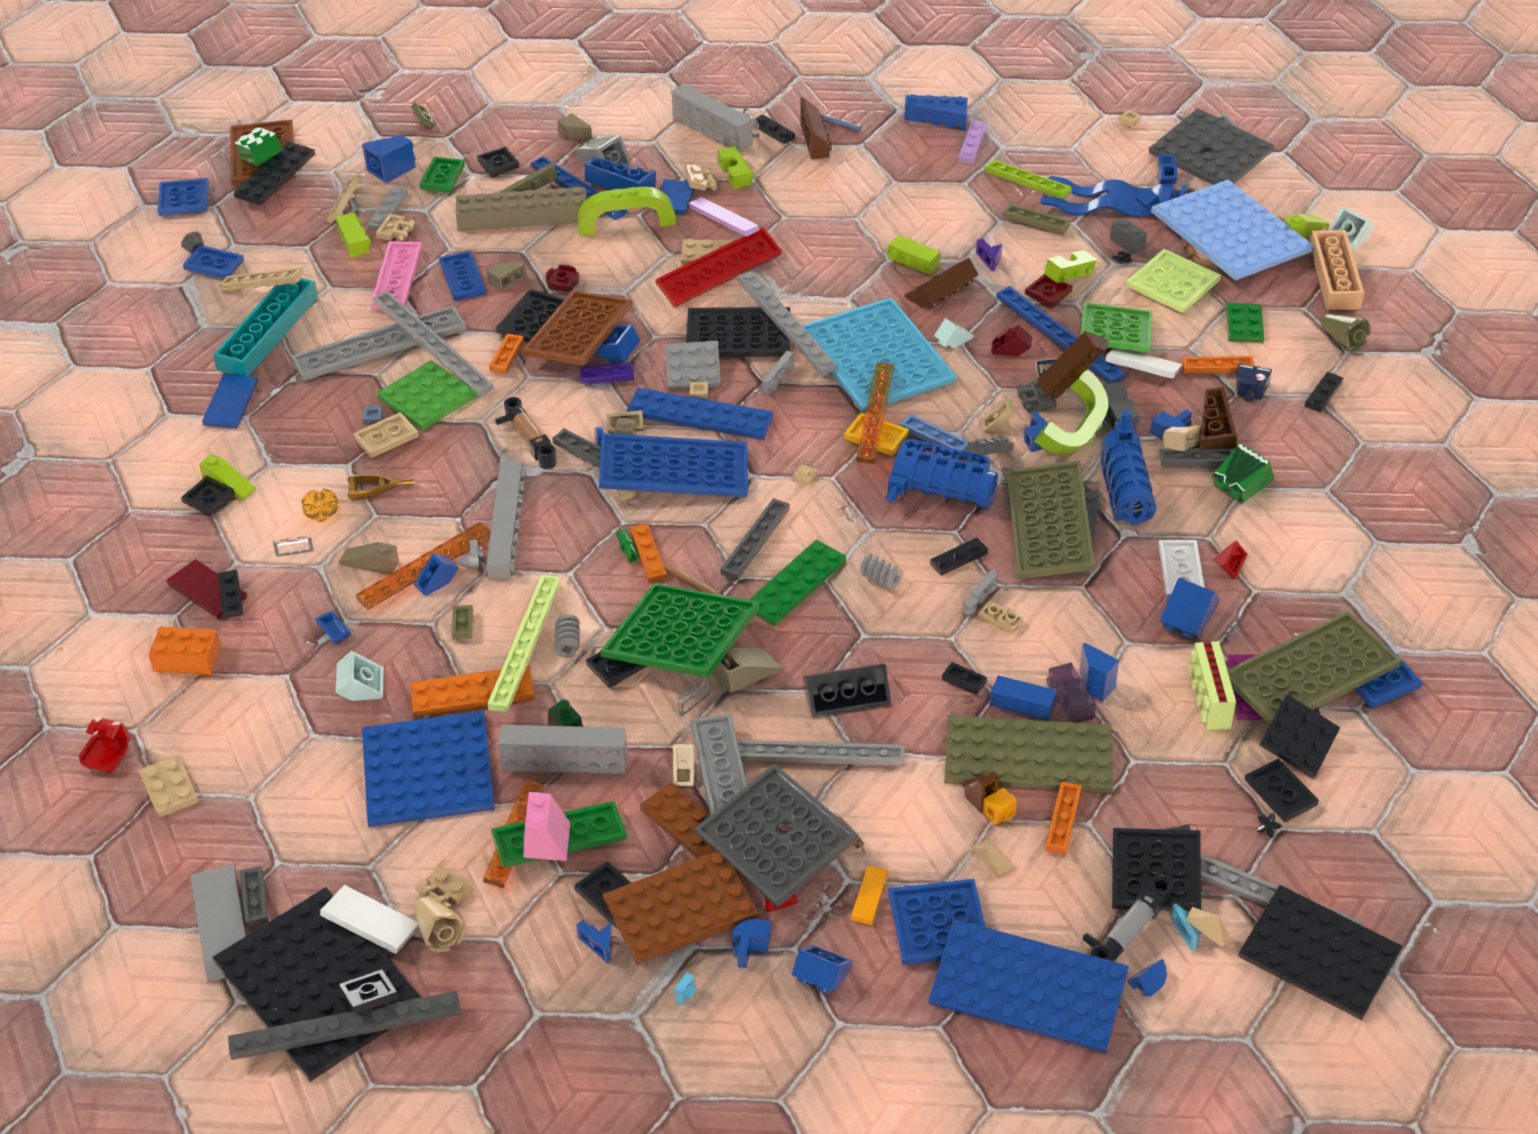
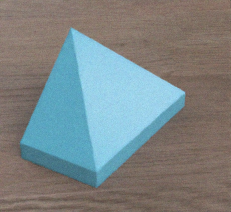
M1177 903L1173 904L1171 920L1191 952L1195 951L1202 932L1186 921L1188 912Z

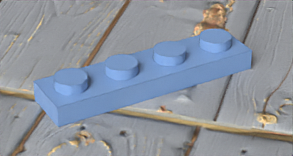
M912 414L900 423L901 427L909 429L910 434L928 443L962 451L968 450L966 449L968 441Z

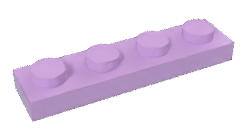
M971 121L958 162L974 164L987 129V123Z

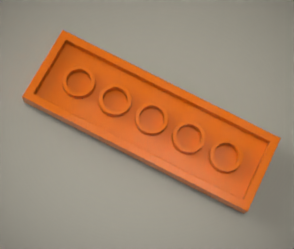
M529 665L526 667L512 703L534 699ZM502 669L410 682L414 717L488 706L489 699Z

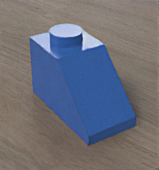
M433 553L415 581L414 586L423 595L427 596L449 584L459 567L449 557Z

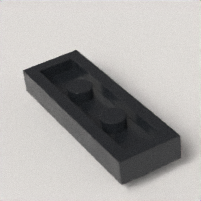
M763 114L752 120L753 127L782 144L795 139L793 131Z
M1326 372L1305 401L1304 407L1321 413L1342 385L1343 377Z
M976 537L930 559V565L942 576L988 554V548Z
M231 570L218 573L223 617L230 618L243 615L238 571Z

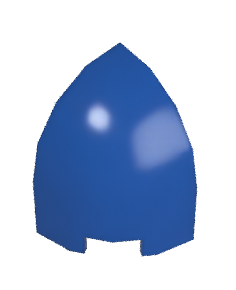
M1161 959L1147 966L1128 979L1127 982L1134 990L1138 988L1144 992L1143 996L1154 995L1163 987L1167 978L1164 960Z

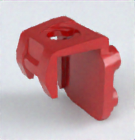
M95 717L90 722L86 734L93 735L96 730L98 733L89 739L79 755L80 764L89 769L112 773L126 755L131 737L123 723Z

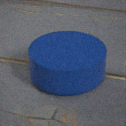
M595 427L596 445H601L602 433H604L602 427Z

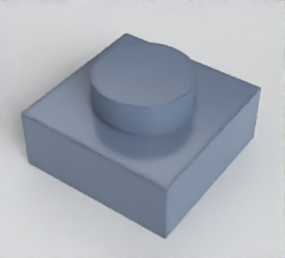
M364 407L363 424H375L382 421V407Z

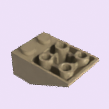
M731 647L712 675L732 693L782 671L783 668L764 649Z

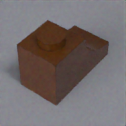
M993 771L986 776L981 774L976 778H971L965 784V798L980 813L983 812L984 798L998 791L999 776Z

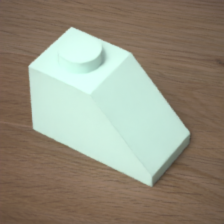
M946 318L934 335L939 339L938 343L945 348L947 346L956 348L974 337L969 331Z

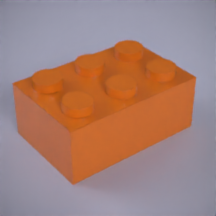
M159 626L148 655L153 671L211 675L221 648L218 631Z

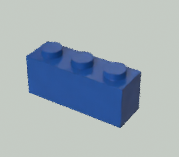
M998 675L991 691L990 706L1049 721L1055 706L1057 690Z

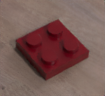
M1043 274L1025 289V295L1053 308L1072 292L1073 286L1065 282L1056 283Z

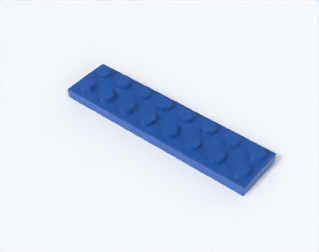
M637 388L627 408V412L642 410L643 419L761 440L765 439L774 417L773 411Z

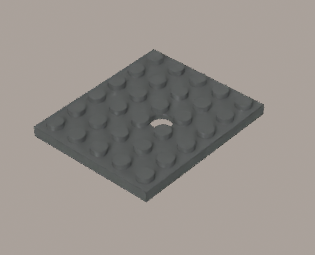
M1199 108L1149 147V153L1156 157L1158 154H1174L1175 164H1177L1178 168L1211 185L1225 180L1235 184L1274 151L1273 144ZM1203 149H1210L1212 153L1206 152L1202 154L1200 151Z
M775 763L694 829L702 840L713 850L723 855V858L777 908L859 839L856 832ZM781 823L784 825L792 824V830L789 833H777V827Z

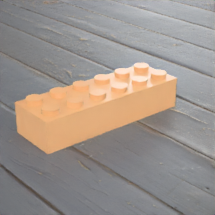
M1346 230L1312 231L1310 243L1314 245V249L1311 254L1326 309H1361L1364 290Z

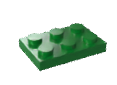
M434 156L420 182V189L451 193L465 166V161Z
M1227 303L1228 341L1264 342L1261 304Z

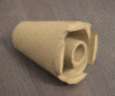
M424 896L415 903L414 911L424 943L431 951L437 953L447 952L451 950L449 947L454 944L458 945L462 941L466 932V924L460 915L430 896Z

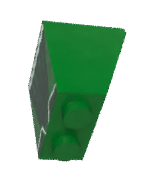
M1241 443L1212 475L1216 488L1221 491H1227L1233 499H1239L1243 502L1247 501L1275 479L1270 461Z

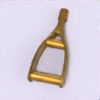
M353 475L347 479L349 482V493L347 496L351 500L370 498L397 486L414 485L413 478L392 480L378 475ZM378 483V487L356 491V484Z

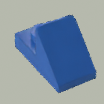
M584 920L580 921L576 925L578 939L606 963H609L611 961L612 949L611 923L598 932L593 925H588Z

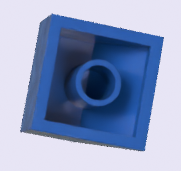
M617 325L595 353L611 363L625 362L640 342L633 325Z
M1084 642L1079 670L1083 686L1087 694L1103 702L1116 687L1119 660Z
M812 945L799 950L791 975L797 977V981L806 985L812 983L818 986V990L830 993L839 989L853 964V960Z

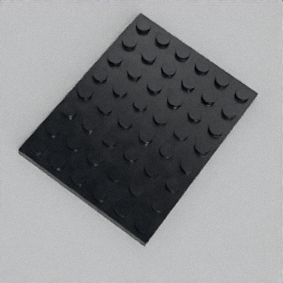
M326 887L212 957L214 963L266 1028L352 1012V1009L340 992L339 984L379 970L384 971L397 991L398 999L389 1004L421 997L375 943L320 915L321 909L333 897ZM390 1029L286 1049L284 1051L308 1081L311 1082Z

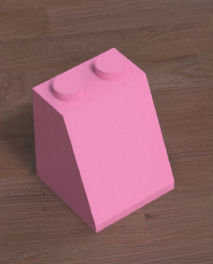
M529 792L523 857L567 861L569 820L551 794Z

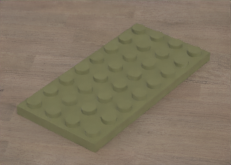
M1080 461L1006 470L1018 579L1095 570Z
M1346 611L1227 671L1232 688L1270 725L1283 698L1287 694L1314 710L1401 666L1402 660L1354 615Z
M948 715L944 783L966 784L971 778H976L981 774L986 776L994 771L999 776V787L1059 790L1061 782L1082 785L1081 792L1113 793L1112 725Z

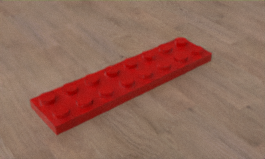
M761 227L759 231L747 237L743 236L657 278L655 283L675 308L781 255L782 250L764 227Z

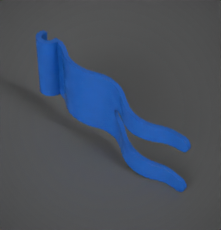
M1050 176L1048 179L1070 186L1072 188L1071 193L1080 197H1093L1102 193L1108 194L1082 204L1070 203L1057 197L1045 196L1041 198V204L1056 207L1071 215H1086L1099 209L1109 208L1126 216L1145 217L1153 214L1151 212L1152 206L1185 195L1187 186L1183 185L1180 191L1174 190L1173 184L1169 183L1149 188L1159 195V200L1147 209L1136 201V197L1147 188L1135 187L1118 179L1106 180L1093 186H1080L1065 178Z

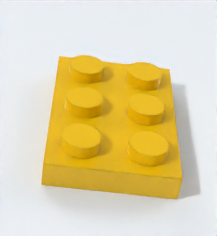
M860 413L844 433V439L893 456L908 437L909 429Z

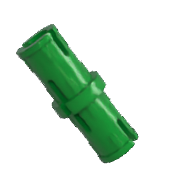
M621 529L618 530L616 537L620 542L621 551L625 553L628 562L632 563V559L636 562L639 559V555L636 552L634 541L630 539L626 529H623L624 535Z

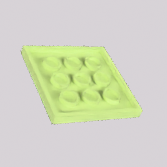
M1163 249L1126 281V287L1184 313L1220 281L1221 275Z

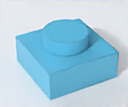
M686 972L674 988L675 1002L683 1005L688 998L691 999L696 991L693 975Z

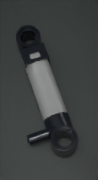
M1165 875L1154 876L1150 881V889L1146 886L1137 895L1134 905L1102 942L1089 933H1085L1082 940L1093 947L1090 955L1115 962L1150 919L1154 920L1162 911L1163 904L1170 901L1172 894L1171 879ZM1162 888L1165 891H1158L1157 889Z

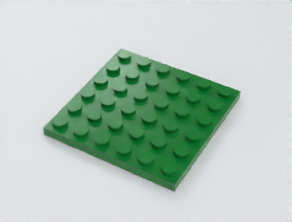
M654 583L600 650L601 657L709 678L759 610V602Z

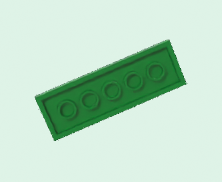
M816 539L749 599L759 602V610L755 616L775 627L846 562V555Z
M614 801L563 812L570 822L567 853L622 841L627 838ZM526 821L491 829V835L502 868L540 860L523 857Z

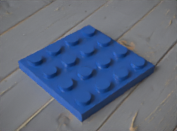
M974 879L888 888L902 965L941 961L953 919L985 927Z

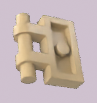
M685 165L684 172L690 188L704 191L706 188H711L712 191L717 189V181L710 168L706 167L702 171L696 165Z
M389 214L377 230L376 237L390 241L397 237L396 242H403L407 239L408 233L414 229L415 221L410 219L408 222L405 221L404 216Z
M442 865L426 878L428 885L424 886L418 883L415 887V890L420 893L421 897L430 896L449 909H452V905L449 904L450 902L458 906L473 892L469 884Z

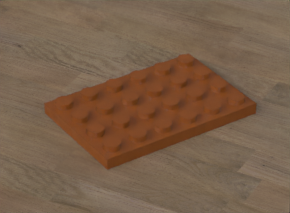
M293 119L230 126L232 185H242L265 163L263 162L256 166L243 160L235 142L239 141L242 136L251 134L254 129L263 128L276 134L281 147L288 141L294 143ZM296 173L290 179L296 178Z
M573 290L523 348L524 356L584 366L633 306L632 299Z
M717 851L602 894L603 900L636 965L736 927L743 921L759 918V912L736 871L723 858V855Z

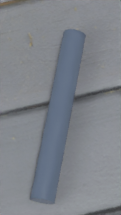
M820 113L826 122L858 132L861 131L860 125Z

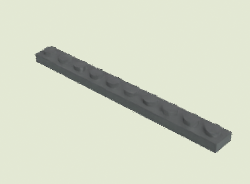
M453 991L382 1005L369 1009L364 1013L354 1014L352 1011L228 1036L231 1060L461 1015L458 992Z

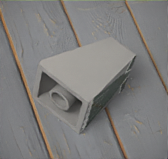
M597 135L575 149L580 163L584 166L593 158L612 161L614 165H632L621 135Z

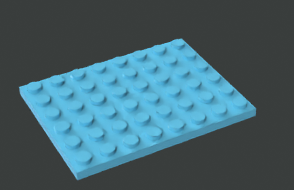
M892 297L802 325L837 364V370L831 373L862 413L957 382V376Z

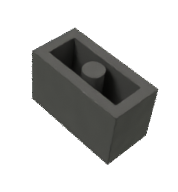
M1124 217L1112 223L1110 240L1132 255L1145 249L1147 232Z

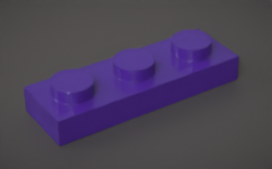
M633 363L581 367L582 384L634 380Z

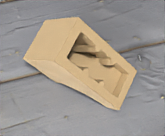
M1193 425L1166 429L1163 434L1164 448L1185 451L1199 445L1201 426Z

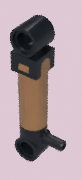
M517 397L507 398L504 401L505 415L495 418L496 425L508 421L512 422L529 446L530 454L535 461L538 460L539 466L543 469L554 468L557 464L556 450L551 445L549 438L546 434L542 435L522 407L521 399Z

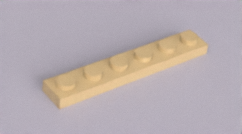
M302 267L230 275L226 276L218 286L221 291H233L235 289L244 290L261 286L270 287L272 285L281 286L288 283L295 284L300 281L301 276L305 272Z

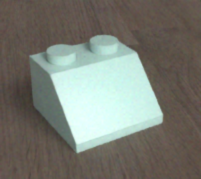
M1342 206L1328 231L1346 230L1351 249L1354 250L1368 239L1376 224L1370 219Z
M351 650L337 663L336 693L351 701L381 699L383 697L384 667Z

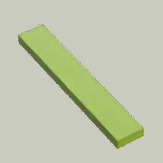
M994 160L985 167V172L1060 199H1063L1072 192V188L1068 185Z

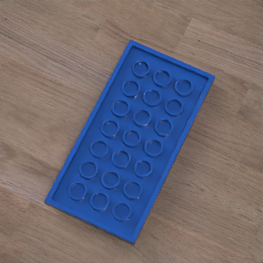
M602 433L599 488L747 497V442Z
M953 919L928 1001L931 1005L1106 1053L1129 966Z

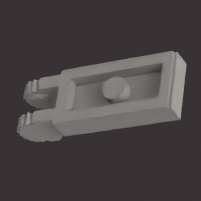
M993 570L990 571L966 598L962 609L964 617L973 616L976 613L977 605L979 603L983 604L987 595L995 591L998 582H996L998 573Z

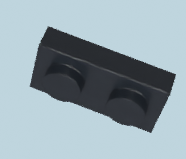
M951 662L942 674L943 681L975 695H978L987 683L986 676L954 662Z

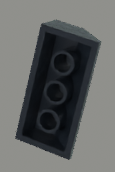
M883 663L803 676L805 694L812 717L891 704L886 665Z

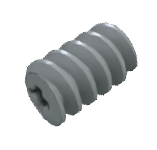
M868 553L861 563L860 573L863 577L874 580L875 583H880L881 586L892 590L900 583L903 570L898 571V566L895 565L891 568L892 564L890 562L885 564L884 559L879 561L878 556L873 557L872 553Z
M574 615L561 616L555 623V652L563 658L573 657L580 648V620Z

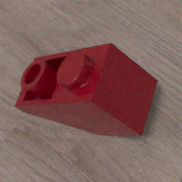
M1018 324L992 341L991 353L994 355L1018 357L1031 348L1032 336Z

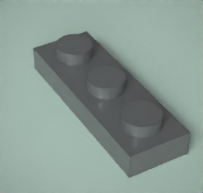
M262 866L240 870L246 927L268 923Z

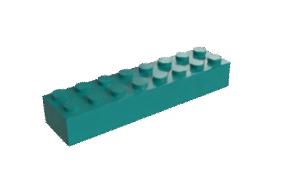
M300 278V281L295 284L275 285L213 354L217 371L235 376L249 377L318 298L315 281Z

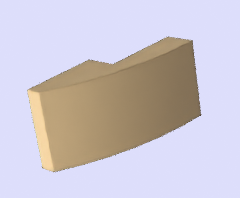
M991 600L978 614L980 618L988 623L1011 632L1024 619L1011 608L1007 607L1004 610Z

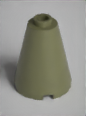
M1327 314L1321 320L1322 329L1349 351L1357 352L1362 349L1367 342L1365 340L1366 336H1370L1371 325L1364 318Z

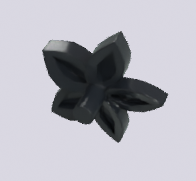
M1119 251L1118 255L1112 256V259H1119V264L1123 262L1132 263L1131 253Z
M1274 812L1268 818L1258 816L1259 822L1263 824L1258 828V833L1267 831V834L1273 838L1274 829L1283 827L1280 823L1274 822L1276 819Z

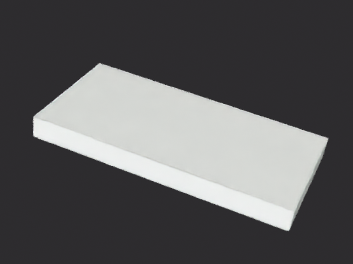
M1113 348L1107 354L1105 360L1113 364L1172 379L1182 369V364L1117 348Z
M1159 540L1158 549L1166 600H1169L1178 578L1205 588L1197 540Z
M346 885L330 899L320 912V915L395 954L419 928L417 921Z

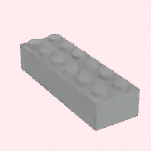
M685 83L671 91L673 118L727 147L735 146L739 152L753 145L752 118Z
M501 725L498 747L502 771L626 774L628 751L625 728Z

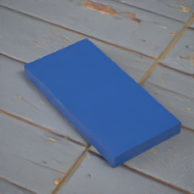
M471 251L439 257V263L453 301L487 294Z
M223 375L203 417V425L238 428L258 383L257 377Z

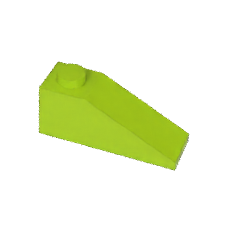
M1295 214L1284 220L1286 225L1303 238L1312 235V231H1320L1329 226V223L1318 215Z
M210 454L199 463L202 479L208 476L233 488L234 496L245 500L256 490V487L228 462L216 455Z

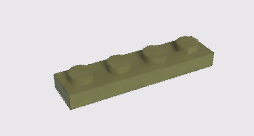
M550 163L499 191V193L537 190L558 178L556 166Z
M1009 204L1003 212V218L1064 235L1070 226V220L1014 204Z

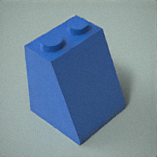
M403 135L362 144L366 170L384 183H388L416 168L413 142Z
M1178 578L1159 621L1166 630L1171 632L1178 630L1182 632V636L1188 639H1193V637L1199 639L1216 610L1220 599L1214 591Z

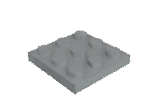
M718 341L666 344L668 390L690 389V382H708V388L721 387Z

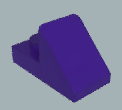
M983 238L977 239L976 254L991 272L995 271L1001 259L1002 244L990 247Z

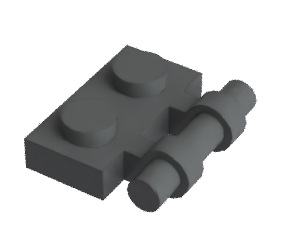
M1038 381L1029 382V387H1024L1022 384L1017 386L1018 397L1022 399V406L1028 413L1033 412V406L1036 405L1039 410L1056 407L1055 398L1047 396Z

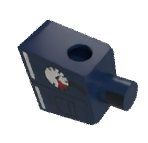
M1238 364L1236 375L1237 395L1243 397L1246 402L1262 399L1270 385L1272 369Z

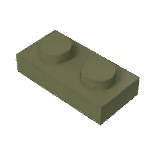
M414 102L411 108L414 111L413 114L419 119L418 122L424 127L428 126L433 129L436 124L427 109Z
M473 605L453 606L452 640L472 639Z

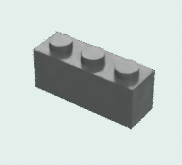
M1120 382L1104 384L1103 387L1108 397V411L1106 415L1113 429L1115 428V421H1120V414L1123 413V410H1127V412L1132 413L1131 422L1133 430H1136L1137 422L1140 419L1139 413L1135 411L1132 400H1129L1127 390L1123 388Z

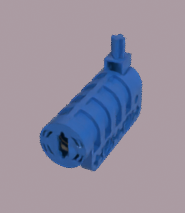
M1123 410V413L1120 414V421H1115V430L1110 431L1103 439L1101 468L1114 521L1123 520L1127 523L1138 524L1152 519L1157 506L1152 493V486L1149 481L1139 436L1133 430L1131 422L1132 413Z
M908 439L902 443L895 458L892 474L888 480V494L885 499L889 500L890 504H893V502L897 501L899 495H905L906 490L914 491L918 489L922 490L923 494L932 495L935 493L944 499L952 497L958 499V502L967 504L969 501L976 503L978 507L989 509L995 497L998 473L989 471L990 459L987 456ZM927 450H928V451H932L933 453H931V454H926V453H924V451H927ZM960 459H967L968 461H967V462H961V461H959V460H960Z

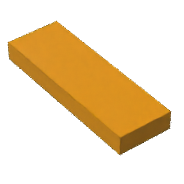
M867 865L852 911L851 921L873 925L888 877L887 869Z

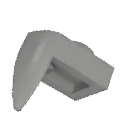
M470 540V554L457 559L456 563L466 568H480L483 549L478 546V540Z

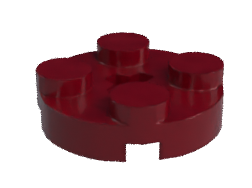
M566 264L558 265V268L555 269L552 267L546 272L547 287L549 289L571 292L573 287L579 283V272L576 271L575 267Z

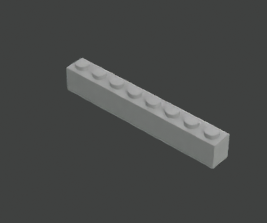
M500 462L486 563L488 579H511L512 571H515V560L513 559L517 558V547L515 545L519 543L517 531H520V520L518 518H522V508L520 505H523V494L521 493L525 492V482L523 480H526V469H523L522 462Z

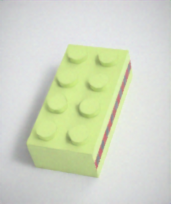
M1219 641L1195 643L1194 651H1191L1190 654L1192 664L1188 666L1189 677L1193 678V692L1197 693V707L1201 708V722L1205 723L1206 730L1231 729L1236 700Z

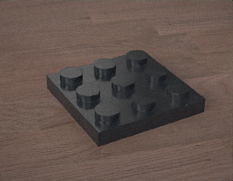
M1287 694L1283 698L1259 745L1313 779L1317 775L1341 727Z

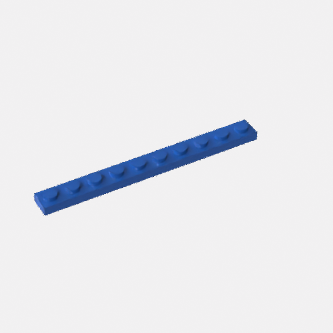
M1008 286L997 292V299L1064 350H1067L1078 338L1012 287ZM1102 355L1088 367L1109 384L1125 379V373L1113 363L1106 362V358Z

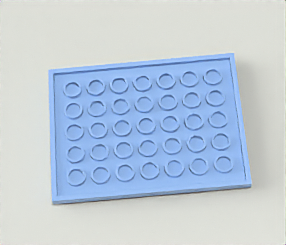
M1229 180L1154 205L1151 208V212L1206 255L1234 280L1313 252L1314 245Z

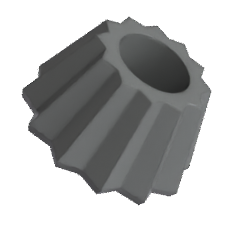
M198 231L188 233L181 241V247L191 253L199 245L204 246L203 239Z

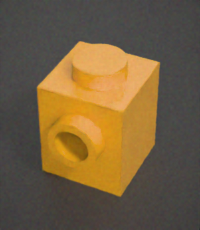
M1002 788L984 798L983 813L996 826L1016 815L1017 800L1013 794Z

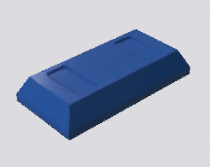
M333 611L315 618V621L335 644L351 635L350 631Z

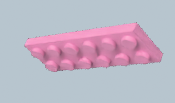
M389 241L372 297V309H380L374 304L373 298L386 290L406 307L422 250V242Z

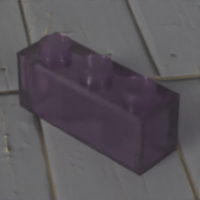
M1072 662L1049 668L1046 682L1049 688L1057 690L1056 702L1061 704L1064 716L1068 717L1070 722L1077 723L1094 719L1096 704Z

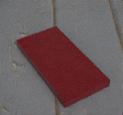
M197 559L166 580L167 585L217 619L223 616L218 573ZM240 589L243 601L247 598V593Z

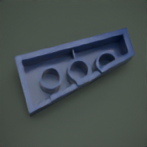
M906 95L905 120L922 123L930 121L932 125L938 126L941 123L946 124L948 128L957 126L961 127L960 130L966 131L968 97Z
M593 158L585 164V181L592 185L603 187L606 190L627 189L630 187L655 188L656 170L651 169L648 172L643 171L642 167L633 169L628 168L627 164L614 165L612 161Z

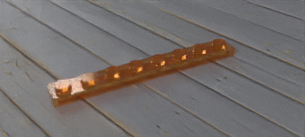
M876 363L857 453V462L875 464L894 364Z
M478 522L357 593V601L367 610L371 609L413 584L433 553L449 557L453 560L470 550V540H478L479 545L489 539L491 530L481 522Z

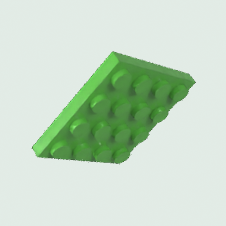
M1084 302L1081 334L1086 331L1107 339L1108 345L1106 348L1150 353L1153 311Z
M432 360L377 392V398L397 413L401 412L409 422L422 431L477 397L475 390Z

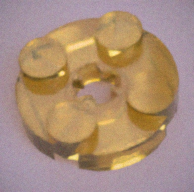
M322 489V492L312 490L305 494L301 500L303 514L310 519H316L318 522L326 521L340 507L336 493L329 489Z

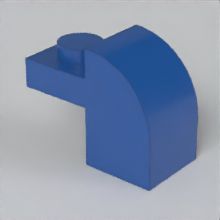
M1158 154V184H1176L1178 177L1174 154Z
M1185 409L1174 418L1163 411L1152 419L1150 433L1163 440V434L1166 429L1171 427H1189L1191 425L1192 412Z
M1038 411L1031 413L1030 426L1025 427L1024 442L1030 452L1043 449L1034 440L1049 423L1040 416Z
M749 919L736 926L732 933L733 948H735L734 958H738V967L747 968L750 950L768 952L771 937V921Z

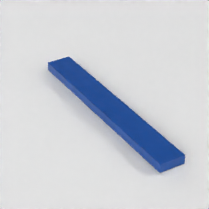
M542 156L531 162V167L539 170L553 162ZM553 163L556 166L558 176L557 179L553 180L555 183L563 188L585 187L586 200L594 194L600 193L595 188ZM627 209L608 211L604 214L617 220L627 214Z

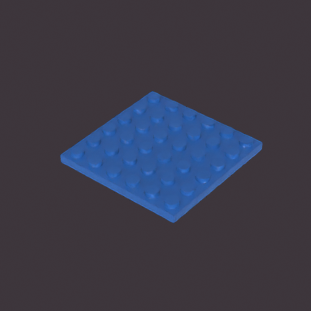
M484 711L362 727L368 827L495 810Z

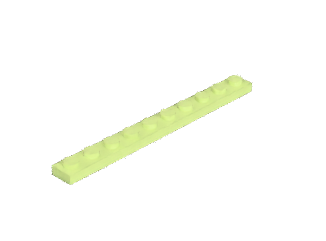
M541 575L489 699L488 710L509 711L561 584L560 577Z

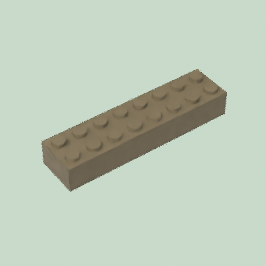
M585 187L459 195L456 196L458 231L577 223L578 211L586 201Z

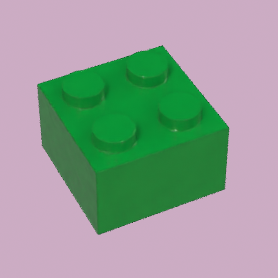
M256 128L251 134L242 136L239 141L235 142L241 158L256 166L283 151L276 134L263 128Z

